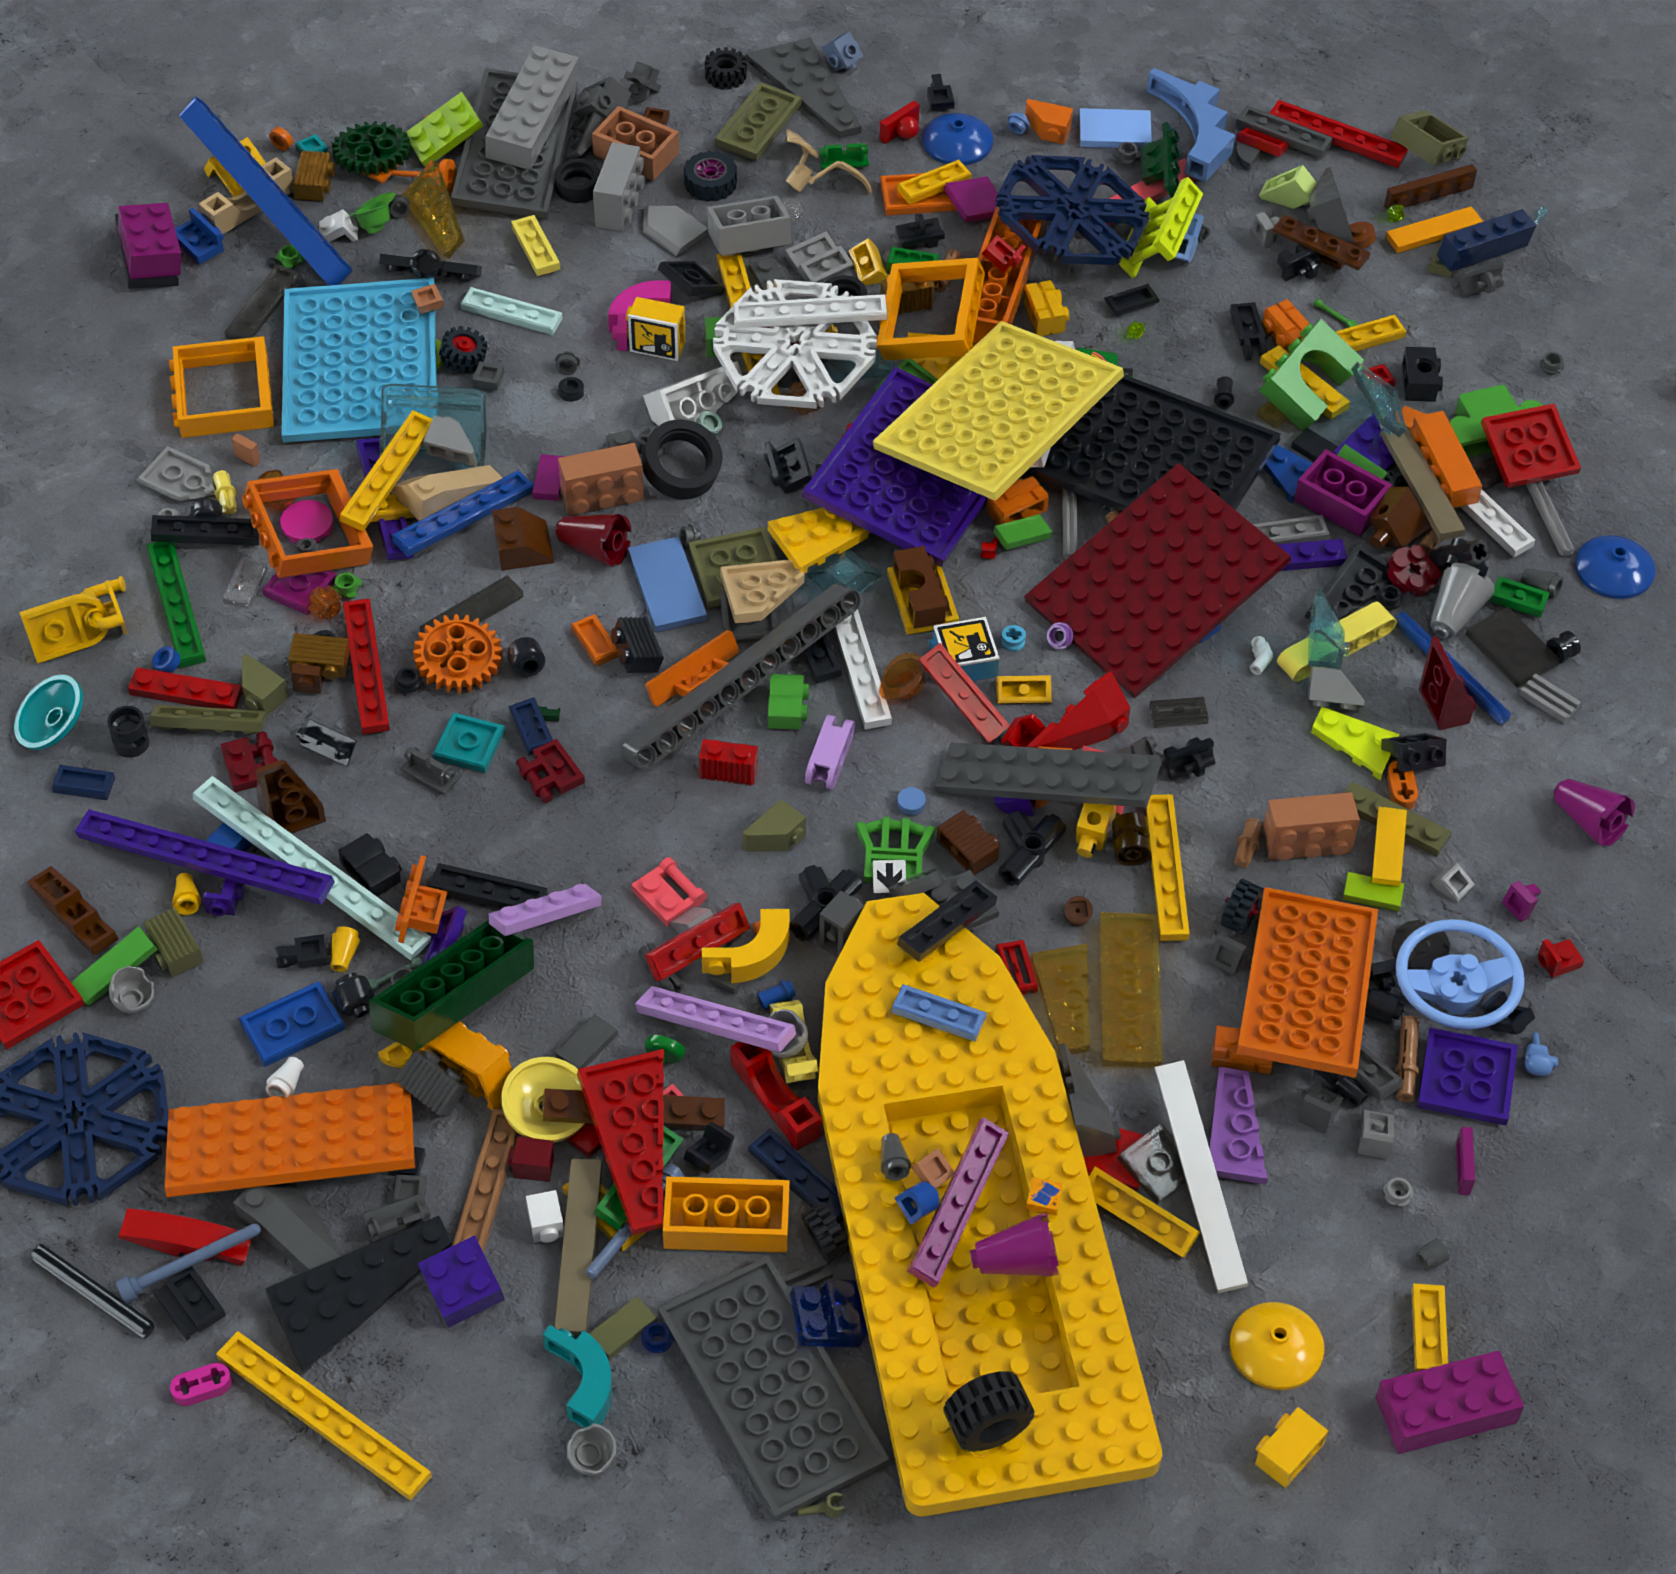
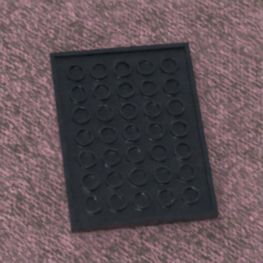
M1124 375L1050 448L1044 467H1030L1025 473L1123 511L1179 463L1236 510L1279 443L1281 433Z

